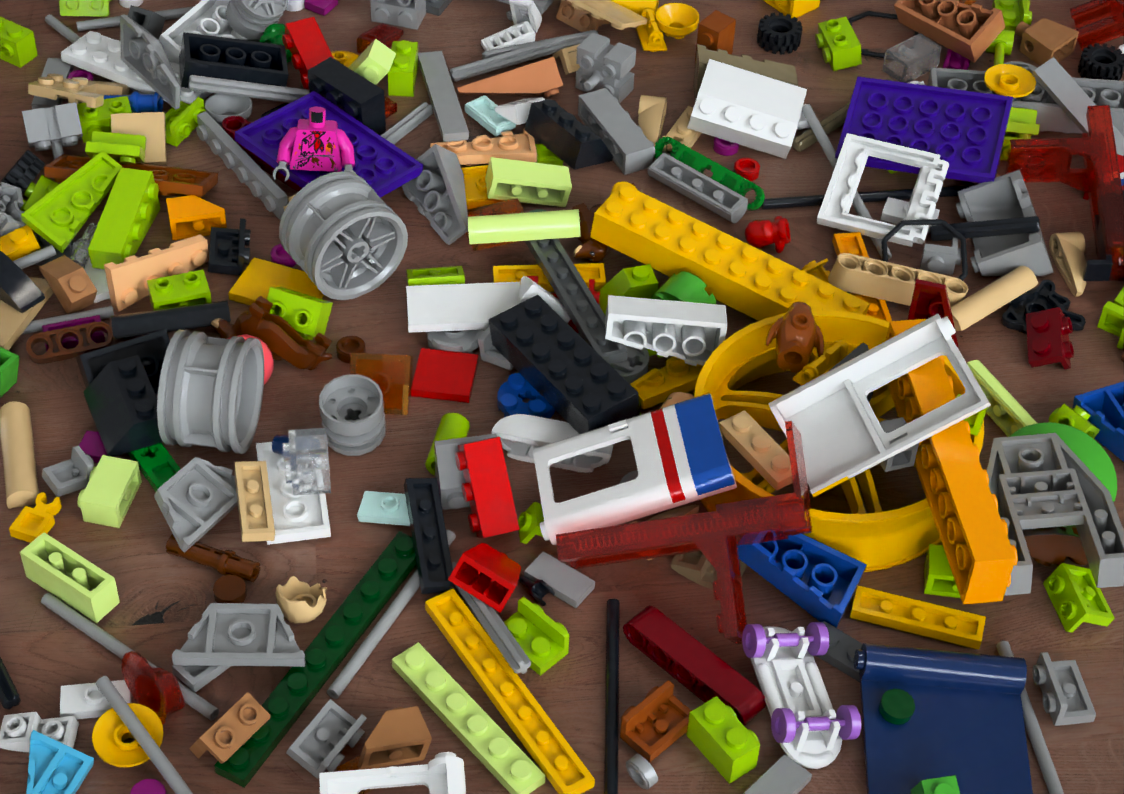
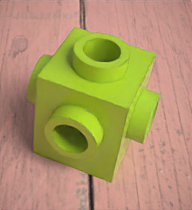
M1063 404L1055 409L1049 417V422L1074 427L1088 434L1093 439L1100 431L1099 428L1088 421L1091 415L1078 405L1071 408Z

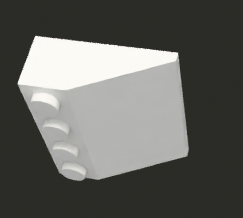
M201 0L159 37L168 60L179 64L183 32L259 42L260 40L242 37L232 29L226 17V9L230 0Z
M709 59L687 128L786 159L793 143L807 89Z

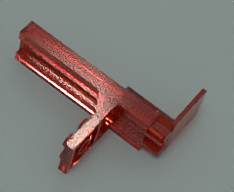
M792 421L785 422L794 493L715 504L716 511L556 534L558 560L562 563L570 562L572 568L580 569L701 551L717 571L718 580L713 581V591L716 601L720 600L722 613L717 614L719 633H724V637L735 644H742V634L747 625L737 546L789 539L788 536L812 532L811 506L801 433Z

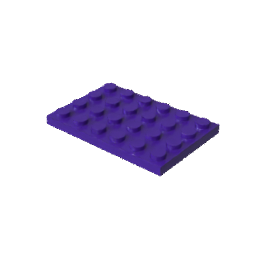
M858 76L835 158L838 159L846 134L849 133L939 154L941 160L949 163L945 178L976 183L992 182L996 178L1013 97ZM868 156L865 167L919 174L920 171L918 167Z
M315 91L235 131L236 142L275 169L279 165L276 161L280 141L290 128L297 127L299 119H309V109L311 107L318 106L326 109V120L336 121L338 129L345 131L354 146L355 167H353V171L364 178L380 198L418 177L422 173L424 166ZM287 165L290 174L288 179L301 188L320 176L332 173L327 171L290 170V165ZM279 170L281 174L286 176V173L284 171Z

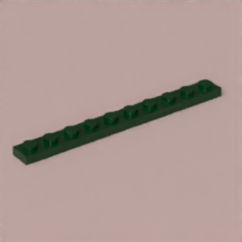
M400 531L397 533L304 651L305 667H292L262 704V707L270 714V719L225 763L216 762L214 765L216 774L244 788L417 565L411 536Z

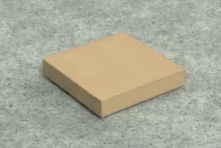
M165 112L111 114V133L144 135L146 137L145 160L143 164L167 165Z

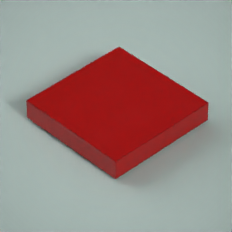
M421 348L411 386V396L469 403L478 366V354Z

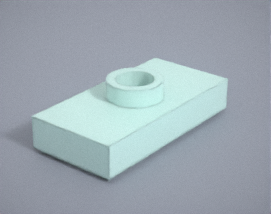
M486 95L465 104V112L495 137L501 135V132L516 128L515 123L495 112V107L498 105Z
M376 491L364 492L357 513L359 522L410 526L405 494Z

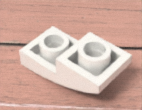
M36 711L4 715L0 729V748L29 753L30 737L33 730L74 748L79 722L75 716L41 719Z

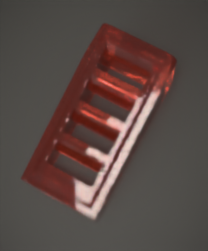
M382 23L357 38V52L361 54L375 39L390 48L392 42L397 41L404 34V31Z

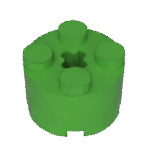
M681 271L677 275L674 273L651 297V299L717 304L713 293L709 296L704 290L707 285L697 276L685 271Z

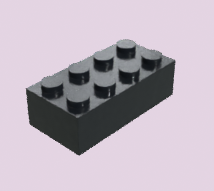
M183 32L179 54L181 87L189 89L188 81L190 75L286 87L289 73L285 45Z

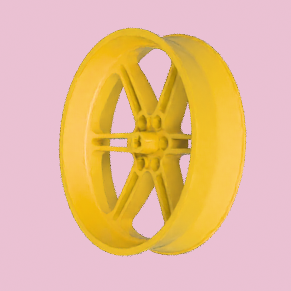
M811 310L816 324L821 329L823 335L824 351L836 340H844L848 344L847 355L862 343L867 344L870 350L886 341L890 323L886 320L853 312ZM786 313L762 319L735 332L724 340L706 360L697 379L694 398L711 393L718 420L727 419L745 410L761 427L783 432L768 404L783 396L782 394L734 390L760 377L785 371L777 367L776 338L772 340L769 346L765 345L772 325ZM814 347L807 364H810L818 357L816 347ZM944 356V368L947 375L952 377L955 397L958 394L963 395L966 389L949 359ZM887 384L874 390L873 396L869 401L879 422L885 420L879 418L880 416L895 407ZM984 420L977 436L970 434L973 445L976 444L979 449V455L984 439ZM786 439L780 446L798 464ZM732 465L731 468L737 488L701 499L707 511L716 521L718 518L719 524L722 527L724 517L728 529L729 516L735 528V515L740 526L741 514L744 519L749 508L758 513L761 512L764 516H766L765 511H767L768 517L771 519V510H773L776 521H778V509L783 521L784 508L789 520L790 507L793 513L806 512L805 514L792 515L790 522L785 518L783 523L779 517V523L867 564L864 572L887 569L907 563L925 554L928 551L929 544L938 545L941 542L927 498L899 509L882 511L870 469L856 475L869 513L865 511L855 477L841 483L852 514L807 508L772 495L771 493L775 489L755 468L749 473H740ZM730 526V530L726 531L735 537L738 526H736L735 530Z

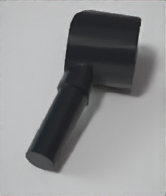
M520 573L518 581L529 589V594L541 606H545L546 603L542 598L548 593L554 595L555 592L543 580L534 582Z

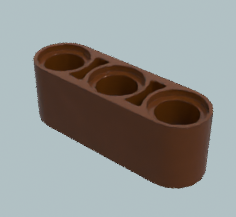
M92 322L36 333L28 338L26 350L29 358L37 364L76 358V356L111 346L113 343V332L107 323ZM96 331H103L108 335V338L103 343H95L91 336ZM66 337H74L79 343L73 349H66L62 346V341ZM36 343H46L49 346L48 351L43 355L34 354L32 348Z

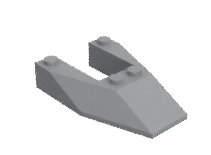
M1056 433L993 438L987 467L988 486L991 494H995L997 497L1000 518L1004 519L1007 523V536L1010 544L1016 547L1018 556L1017 564L1013 566L1011 572V584L1006 588L1004 596L1031 594L1033 563L1022 531L1023 529L1075 525L1096 587L1124 586V529L1109 490Z

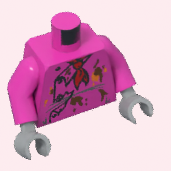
M311 107L309 109V119H299L297 127L290 128L279 144L276 161L279 165L273 171V179L275 180L276 172L282 170L286 173V182L290 176L287 165H290V170L341 172L342 168H345L344 171L355 173L353 171V167H355L354 146L345 131L338 129L336 121L326 120L325 108Z

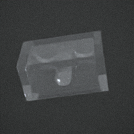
M919 33L886 50L882 71L898 82L908 83L929 72L931 67H938L942 47Z

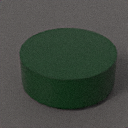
M901 689L886 691L879 703L881 716L887 722L896 725L907 723L915 711L914 699L909 693Z

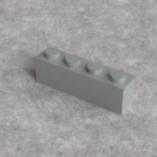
M607 88L579 95V118L586 126L591 128L592 132L602 139L613 155V161L622 173L627 175L647 169L653 163V156L655 155L654 144L643 134L640 126L634 123L628 111L622 108L617 98Z

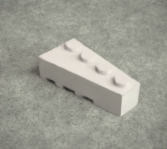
M608 295L605 339L640 350L647 348L656 351L657 355L666 358L669 355L680 358L686 364L692 366L697 364L704 366L712 352L725 340L728 324L726 305Z

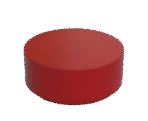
M741 158L734 163L733 172L749 181H754L759 177L760 164L751 158Z

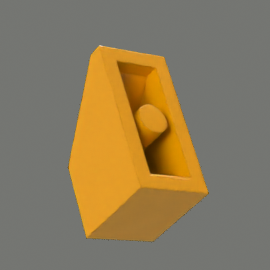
M195 195L166 198L172 240L187 239L196 235L208 236L210 235L211 227L227 228L225 210L220 206Z

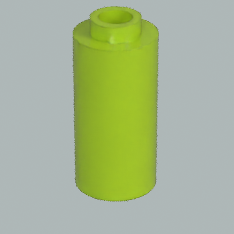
M447 413L440 420L425 463L426 469L434 476V441L467 437L469 432V421L459 413Z

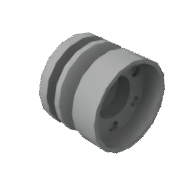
M230 0L226 9V17L232 29L242 37L260 40L263 32L269 25L278 24L279 19L287 8L288 0Z
M349 374L334 378L324 386L319 395V409L322 419L323 437L327 445L335 452L347 456H360L378 447L386 435L384 400L379 385L368 377L359 374Z

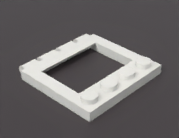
M847 133L817 216V224L848 232H860L861 235L881 240L896 226L849 214L868 156L920 168L904 220L932 219L949 163L941 160L939 154ZM904 225L888 241L912 247L913 243L923 244L929 225Z

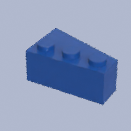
M1124 381L1074 396L1073 408L1078 405L1091 415L1088 421L1100 429L1095 439L1124 462Z

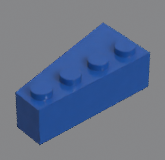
M749 508L747 513L749 514L752 526L753 513H755L759 525V513ZM746 513V515H745V517H744V519H743V520H744V523H745V525H746V527H747V513ZM762 515V519L765 524L766 516ZM767 520L766 525H763L761 521L760 526H757L755 522L754 527H751L749 523L748 528H745L744 525L741 529L738 528L730 550L733 555L819 622L825 621L837 628L867 565L781 523L777 524L774 520L772 524Z

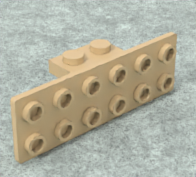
M567 0L572 3L574 8L591 12L592 17L599 20H607L611 22L612 27L619 30H624L628 27L636 28L639 25L647 24L648 21L647 18L611 0Z

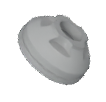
M216 93L205 101V110L222 126L223 120L229 116H240L247 120L252 113V100L249 97Z

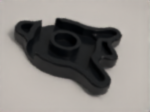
M1051 280L1041 281L1036 289L1027 291L1012 300L1001 318V323L1005 327L1026 335V314L1060 307L1065 317H1070L1073 330L1075 331L1083 330L1086 321L1082 315L1066 311L1069 309L1070 300L1055 292L1056 287Z

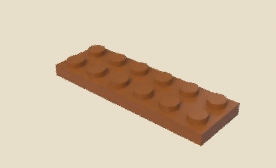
M62 154L44 166V177L54 178L55 182L62 183L92 158ZM119 163L122 168L153 171L155 183H158L159 194L164 196H172L177 193L185 194V196L195 195L201 198L218 183V173L143 163H136L135 165Z

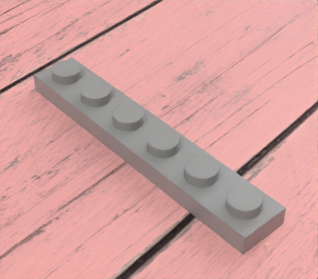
M206 111L198 114L196 132L200 140L205 141L210 146L211 151L223 160L225 166L228 169L231 168L236 173L239 181L245 183L250 188L253 196L258 197L264 203L266 209L269 212L272 211L281 220L284 213L283 207L288 204L285 192Z

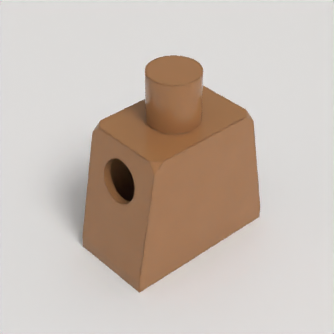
M1042 18L1032 26L1021 21L1015 29V34L1022 37L1019 48L1020 52L1041 66L1053 57L1060 62L1073 53L1079 31L1047 18Z

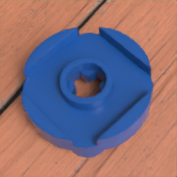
M520 373L511 374L508 377V381L503 383L498 390L497 407L499 412L501 410L504 413V417L515 414H527L549 419L555 412L550 403ZM524 398L532 399L528 403L523 402Z

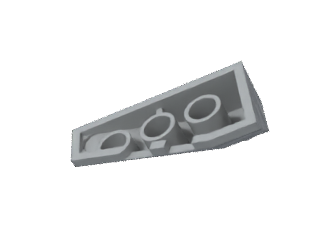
M120 15L121 60L175 110L179 109L180 85L160 40L127 15Z

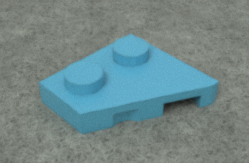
M33 730L30 737L26 794H75L91 770L94 758Z

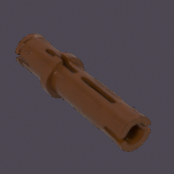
M173 534L169 537L166 544V552L168 554L218 570L219 574L224 576L229 574L236 575L249 582H254L260 573L259 562L242 558L229 549L223 551L196 542L184 553Z

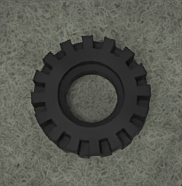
M771 13L770 16L765 15L764 19H760L758 25L757 43H759L761 48L765 47L764 50L767 52L772 50L773 54H776V51H779L780 55L785 54V51L788 54L792 53V50L796 51L800 46L802 23L800 21L797 22L798 19L796 17L791 19L790 14L783 16V13H779L777 16L775 13Z
M1095 43L1094 47L1090 44L1087 48L1083 49L1078 65V73H1080L1082 78L1119 81L1124 71V54H1121L1122 51L1120 49L1115 50V46L1112 45L1109 48L1104 43L1102 46L1099 43Z
M27 150L1 182L19 187L23 193L42 170L45 163L31 151Z

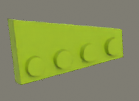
M101 151L22 213V222L63 253L113 187L122 166L104 151Z

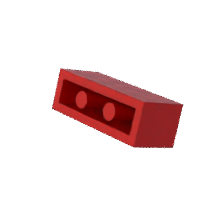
M314 16L286 23L285 34L282 35L285 49H289L292 54V64L296 70L299 69L302 86L308 90V70L329 57L333 58Z
M500 437L458 445L459 452H455V460L458 470H463L465 483H462V493L465 502H470L472 514L468 515L471 532H476L478 538H487L520 530Z

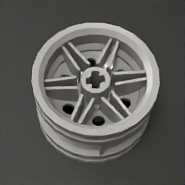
M346 171L332 172L320 176L303 187L288 203L279 225V239L282 247L304 270L323 295L336 300L355 299L378 288L397 269L404 257L408 243L406 225L401 218L377 195L364 178Z
M180 329L174 333L164 356L157 399L159 434L166 445H176L177 443L181 447L199 445L216 447L221 452L233 450L238 454L246 453L257 429L264 389V355L259 339L248 338L245 340L240 336H233L231 339L207 337L204 332L194 331L191 333L189 330Z

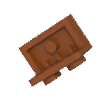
M669 680L660 687H653L642 702L636 707L634 705L630 706L621 717L620 738L649 763L684 735L688 729L689 714L692 710L673 695L674 684Z

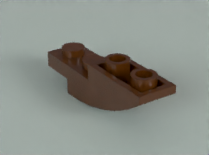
M1075 525L1022 530L1030 556L1036 562L1045 566H1051L1052 564L1059 566L1061 563H1064L1066 556H1068L1076 564L1086 565L1088 563Z

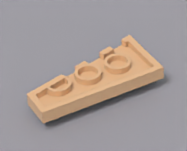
M525 128L521 134L513 135L512 131L501 132V137L496 138L480 135L476 136L472 142L461 140L430 144V148L437 144L455 153L460 165L475 166L477 164H489L491 157L537 162L534 137L526 132Z
M196 235L171 243L169 248L164 250L159 248L149 250L148 255L139 258L135 255L126 257L124 262L120 264L113 262L104 264L111 306L117 312H120L149 295L147 280L187 273L208 262L207 239L202 235Z

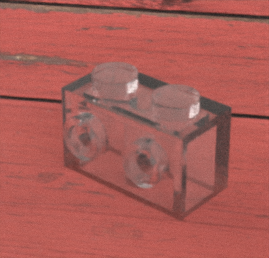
M327 428L288 430L289 443H283L284 462H290V464H285L286 483H292L293 496L331 493Z

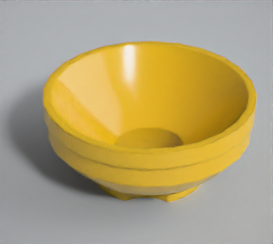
M668 3L657 9L655 20L658 28L666 36L681 39L697 29L699 13L695 8L687 4Z

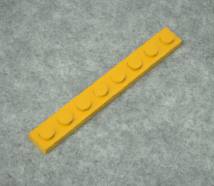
M454 588L425 601L427 613L536 764L546 775L557 793L582 794L593 788L595 785L594 777L520 677L511 669L496 645Z

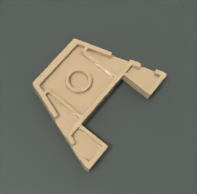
M48 74L47 77H38L37 81L28 84V94L53 100H57V98L68 99V103L76 102L78 104V102L86 103V107L90 108L102 106L104 104V95H128L130 87L125 84L91 81L83 77L68 79L63 78L61 74Z

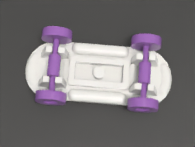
M811 622L808 624L805 632L804 627H797L790 631L775 626L762 627L760 624H747L742 634L743 650L746 656L751 659L761 691L765 696V702L771 717V729L774 739L780 743L786 755L799 765L810 769L828 766L839 754L842 739L853 740L857 739L860 735L861 716L854 705H841L836 713L832 707L820 671L813 657L825 655L828 651L830 639L826 625L823 622Z

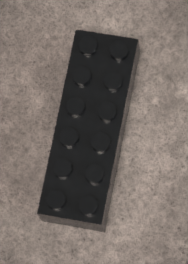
M539 295L489 319L492 345L579 434L640 415L639 393Z

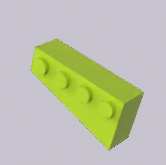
M120 167L88 247L93 268L105 270L104 264L110 262L120 264L124 262V258L136 254L161 209L158 198L159 186L158 183H155L153 171Z

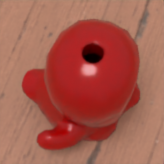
M776 216L774 222L770 220L751 221L746 226L745 239L749 245L756 248L775 244V250L779 254L784 250L785 244L791 241L788 220L782 216Z

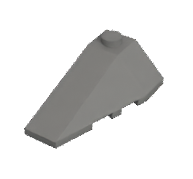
M435 144L416 159L424 165L422 173L402 185L405 196L414 202L418 207L417 210L430 221V225L443 241L451 245L468 232L464 174L457 155Z

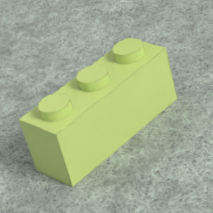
M491 157L485 176L487 197L489 199L566 207L572 189L568 166Z
M45 532L20 551L27 578L95 623H98L120 603L116 581L113 576Z

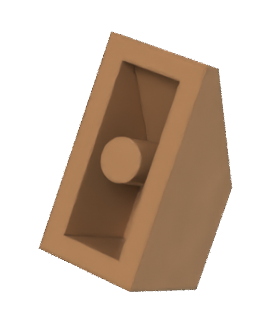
M63 255L39 266L40 272L67 314L75 313L94 303L97 289L84 268L69 257Z
M398 707L384 713L364 744L357 765L359 770L381 768L423 761L425 759L432 737L419 707Z

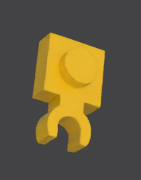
M41 492L35 499L36 506L34 508L25 506L9 527L11 537L31 543L43 532L48 534L55 524L54 515L59 513L62 508L60 497H56L52 503L46 504V493Z

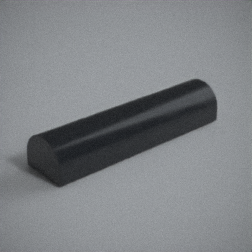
M228 300L113 315L111 316L113 337L120 339L147 335L164 329L167 332H172L179 329L212 326L211 321L214 319H224L229 323L231 319Z

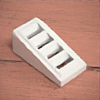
M509 0L514 25L528 21L534 32L537 33L542 22V16L534 1Z
M524 21L482 39L481 45L485 51L534 42L535 32L529 22Z

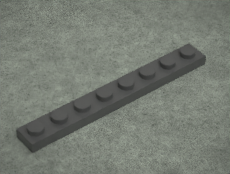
M558 239L525 241L581 337L610 365L627 361V350L624 345L605 339L606 316Z

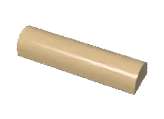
M1019 266L952 306L951 312L955 331H963L1037 286L1038 281L1033 271L1026 266Z
M8 402L0 408V435L6 502L8 509L36 504L35 499L39 494L30 409L22 402Z

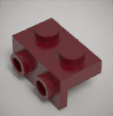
M1060 307L1026 314L1028 362L1033 368L1060 362L1064 369H1070V358H1074L1073 345L1069 341V334L1073 332L1070 317H1065Z

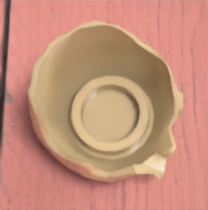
M292 576L285 585L279 584L276 587V602L284 614V618L290 623H308L315 620L323 612L327 601V587H321L320 583L310 587L308 583L301 582L296 576Z

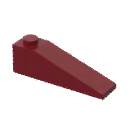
M916 279L907 320L928 319L939 314L941 319L947 316L954 327L946 285ZM955 333L951 335V337L955 342L956 346L958 347L957 337Z

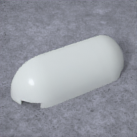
M527 414L506 416L500 419L492 429V434L500 437L502 448L508 451V457L530 463H535L533 449L579 435L568 422ZM613 444L555 462L550 466L584 473L593 472L594 468L609 462Z

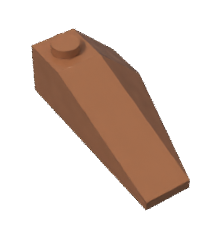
M553 56L458 87L457 91L459 95L540 96L544 94L545 98L559 94L558 89L563 88V83Z

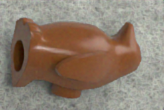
M794 302L786 314L772 325L766 337L765 345L767 346L776 338L777 367L785 371L800 372L807 365L814 347H816L819 357L824 352V339L821 329L816 324L811 307L803 302Z

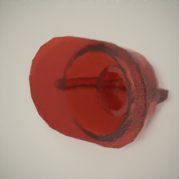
M130 651L125 653L122 658L121 668L124 680L137 704L152 709L158 715L163 726L167 716L181 710L185 706L176 677L172 672L162 668H152L147 660L137 652Z

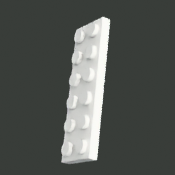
M89 31L61 52V61L117 83L125 84L143 93L155 94L156 92L121 60V41L103 36L98 32ZM169 61L180 85L181 102L191 104L197 97L205 100L212 94L181 87L179 64Z

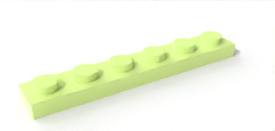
M419 642L392 659V668L510 794H530L545 783L546 775Z

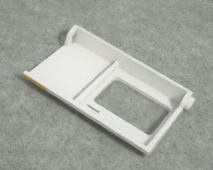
M936 314L768 403L790 444L799 466L803 469L804 477L813 497L991 406L951 337L956 331L947 316L941 319L940 315ZM939 356H946L964 385L965 393L892 432H884L867 400L868 394Z

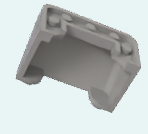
M1020 169L997 177L992 182H983L958 191L960 202L956 203L960 218L966 217L967 222L1037 216ZM1041 228L1036 233L972 238L975 256L970 257L975 273L981 272L982 276H1004L1019 266L1030 268L1035 276H1046L1054 273Z

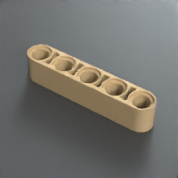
M840 253L828 276L829 283L843 291L908 306L911 305L916 279L946 285L950 307L964 300L968 292L967 284L961 279L851 253Z

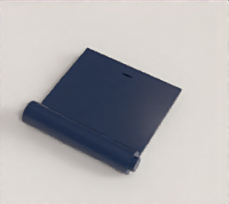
M863 643L861 649H856L854 668L859 670L867 794H911V789L921 780L956 775L960 794H1033L1021 693L1024 690L1027 679V665L1024 658ZM901 689L909 693L914 699L915 711L907 723L901 725L892 724L881 716L879 703L886 691Z

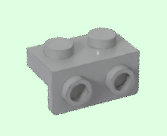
M1041 652L1037 664L1033 666V679L1035 684L1041 688L1044 710L1046 713H1050L1054 726L1094 722L1096 712L1076 660L1052 662L1048 652Z
M330 699L289 747L286 754L319 779V773H324L326 769L329 772H334L345 758L340 753L346 745L353 748L363 736L365 731L360 727L367 717L361 714L356 720Z

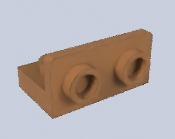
M561 0L556 15L558 20L580 32L598 30V27L603 24H611L607 20H599L592 17L591 12L574 8L572 3L567 0Z
M247 692L189 749L198 759L208 750L223 764L270 719V714Z

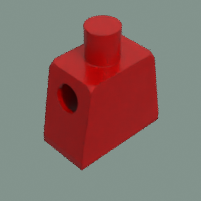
M481 543L462 554L448 580L501 613L517 587L521 566L508 558L505 553L497 551L486 543Z

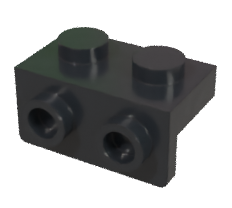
M240 218L239 230L211 227L208 272L231 275L242 274L243 264H249L250 248H245V246L250 244L251 234L250 229H245L246 219Z

